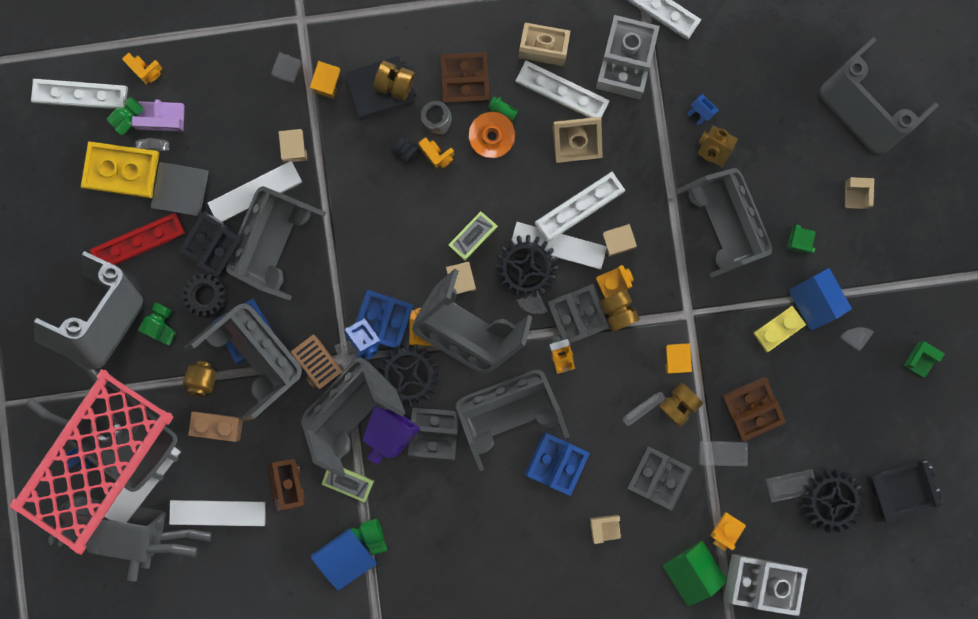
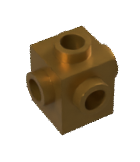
M713 125L709 133L704 131L698 142L701 145L698 155L702 156L706 161L723 167L732 153L738 138L730 135L726 130Z

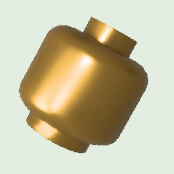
M197 361L196 364H191L187 367L183 381V387L187 390V394L195 397H205L206 394H210L213 391L217 373L214 369L210 368V363Z

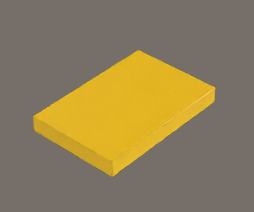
M88 141L81 188L152 198L159 152Z

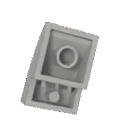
M614 15L596 89L641 100L660 26Z
M732 554L723 601L759 610L799 616L807 569Z

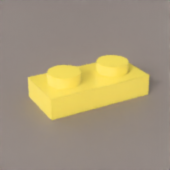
M790 306L753 334L764 350L769 352L806 326V324L794 307Z

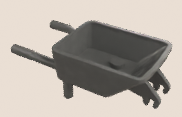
M72 360L96 382L98 372L95 369ZM107 382L104 386L107 388L108 394L120 392V389L110 382ZM122 395L113 396L109 399L111 411L124 407ZM126 395L128 407L139 405ZM30 398L25 404L43 420L64 428L69 422L67 419L50 413L33 398ZM96 398L91 405L95 415L107 411L105 399ZM141 408L130 410L131 424L140 423L144 420ZM146 410L147 419L157 421V418ZM125 412L113 414L119 420L121 426L127 424ZM82 419L77 426L81 435L90 434L89 424L91 419ZM100 419L96 422L98 432L110 428L109 419ZM144 425L132 428L134 441L143 442L148 432ZM167 426L163 428L124 486L128 491H138L152 476L161 481L164 476L156 471L165 460L169 458L174 462L178 461L179 457L171 452L176 446L178 438ZM123 429L118 445L130 441L128 429ZM108 432L101 435L108 437L111 436V433ZM91 436L82 439L83 452L95 450L96 444ZM68 439L67 442L79 451L77 440ZM130 445L118 449L121 462H129L135 454ZM113 449L101 453L104 466L115 463L116 458ZM96 453L85 456L95 465H99ZM116 466L104 470L115 481L120 476Z
M85 496L73 497L75 507L85 506L88 503ZM91 498L93 504H101L103 501L102 499ZM70 500L63 503L58 510L69 509L71 507ZM139 506L127 523L109 520L104 516L86 543V550L91 554L129 560L127 580L137 581L139 564L141 568H150L151 557L155 553H171L196 558L197 548L177 544H160L161 541L187 537L210 542L212 533L194 529L163 532L166 512ZM88 508L77 510V523L79 525L88 524L92 518ZM71 512L59 515L65 523L61 528L73 525ZM74 529L62 532L70 540L78 539ZM50 535L48 538L50 545H53L55 542L53 535ZM59 540L58 546L61 547L64 543Z

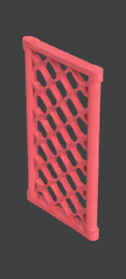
M102 369L96 376L98 379L18 497L13 498L9 504L12 510L19 512L80 555L86 549V543L165 425H169L174 418L171 413L160 409ZM109 381L121 390L117 393L108 394L107 388L104 386ZM122 395L124 407L111 411L109 399L113 396ZM126 395H131L141 403L137 406L128 407ZM96 398L105 399L107 406L105 413L94 414L91 405ZM147 407L160 415L157 421L147 419ZM141 408L144 420L140 423L131 424L130 410ZM125 412L127 424L115 428L112 420L113 414ZM107 415L110 428L98 432L95 422L96 418ZM82 419H91L92 433L80 434L77 426ZM145 426L148 434L143 442L134 441L133 427ZM128 429L130 441L118 445L115 432ZM110 432L113 441L112 446L101 449L98 436ZM94 436L95 450L83 452L82 439ZM68 439L77 440L78 454L66 455L63 447ZM130 445L135 454L129 462H121L118 449ZM113 449L116 458L115 463L104 466L101 453ZM96 453L99 462L98 467L86 469L84 457L88 454ZM80 457L82 469L78 472L70 473L67 461L70 458ZM54 460L63 461L65 469L63 475L52 476L49 467ZM116 466L120 476L115 483H107L104 470ZM99 470L102 479L101 484L90 487L87 474L91 471ZM83 474L84 488L72 490L71 476ZM65 477L68 490L64 493L56 494L53 484L54 480ZM40 481L49 482L51 490L49 496L38 497L35 488ZM102 487L106 497L101 504H93L90 491L94 488ZM85 491L88 501L87 505L75 507L74 493ZM69 495L71 507L67 510L59 511L56 502L57 497ZM51 498L54 508L53 512L42 515L39 506L40 501ZM26 502L35 503L36 516L23 508ZM88 508L92 518L87 525H79L76 517L77 510ZM71 512L73 525L61 528L59 515ZM54 516L56 529L42 521V519ZM74 529L78 539L73 542L64 536L62 532Z

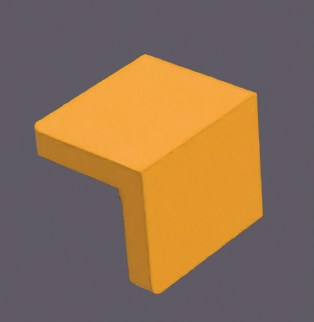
M318 61L310 85L311 91L334 99L337 92L335 86L341 71L340 68Z
M690 343L667 345L665 373L692 372Z

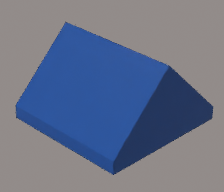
M830 268L788 290L810 331L839 318L852 309Z

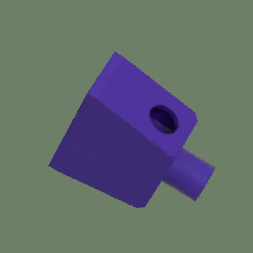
M376 405L363 437V441L372 447L367 458L373 463L379 464L384 456L389 459L398 456L418 433L420 427L405 416H400L390 409L383 410Z

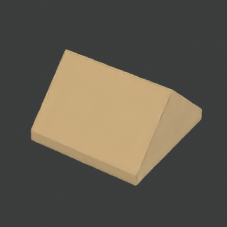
M525 23L518 58L564 66L570 31Z
M601 117L553 122L552 131L556 163L603 158Z

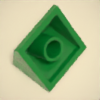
M700 541L662 565L687 606L712 597L727 582L726 577L703 541Z

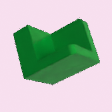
M794 225L790 230L786 250L806 255L813 254L815 251L813 242L816 232L803 229L801 225Z
M925 341L918 342L904 366L917 375L926 377L934 362H940L944 353Z

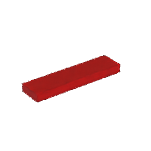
M173 213L94 247L89 251L92 255L117 265L182 237L186 233L177 213Z

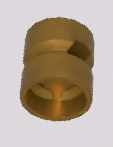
M383 60L377 71L373 90L384 94L391 92L392 97L405 101L411 89L415 72L403 67L398 70L395 64Z
M628 290L599 301L604 314L609 315L607 322L612 332L640 320L636 309L630 307L632 300Z
M680 383L672 391V397H667L658 406L678 427H681L689 419V413H695L703 405L699 397L683 383Z

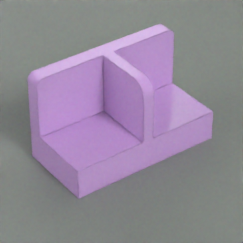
M157 99L155 102H138L145 110L137 117L132 116V126L135 129L183 132L185 110L183 103H166Z

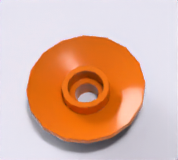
M487 112L478 116L469 128V141L477 154L485 158H498L505 155L511 149L515 141V130L513 124L506 116L497 112ZM489 133H495L496 139L492 141L487 136Z

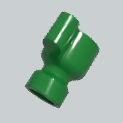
M130 96L123 108H116L106 119L120 135H124L132 127V116L140 115L145 109Z
M155 302L151 309L152 314L144 317L138 331L170 346L176 332L168 327L164 320L169 317L172 310Z
M377 518L361 523L358 529L351 528L360 542H364L372 555L387 551L382 528Z

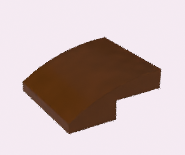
M487 52L440 54L443 102L490 100Z
M762 377L722 395L731 419L743 442L786 423L779 403L775 400L766 377Z

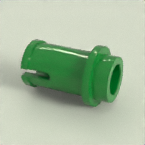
M494 97L487 108L491 112H497L506 116L511 123L519 111L501 101L500 97Z

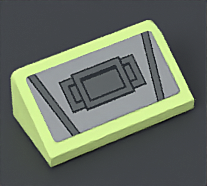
M480 211L454 238L449 246L466 261L498 226Z
M343 468L345 472L343 478L328 470L326 471L322 485L366 502L374 480L346 468Z

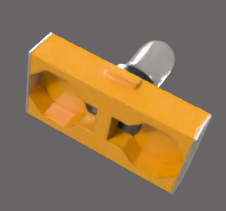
M554 336L552 344L549 345L557 374L575 369L573 353L568 339L561 340L559 336Z

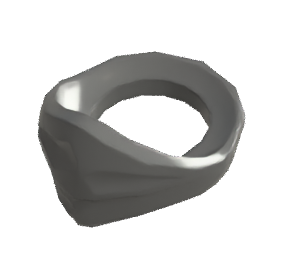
M431 101L426 104L421 111V122L426 130L436 135H444L448 131L452 121L449 108L440 101ZM435 106L442 108L444 114L441 122L432 124L431 121L427 120L426 114L430 108Z
M106 415V416H102V417H98V418H96L95 422H97V421L100 420V419H109V418H108L107 415ZM112 416L114 427H122L119 420ZM92 421L89 424L90 433L93 432ZM123 429L115 432L117 444L122 437ZM100 434L98 436L100 446L105 448L112 446V435L104 437Z

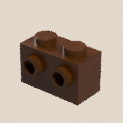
M295 459L273 462L267 465L275 512L304 506L305 494L303 488L300 487V469Z

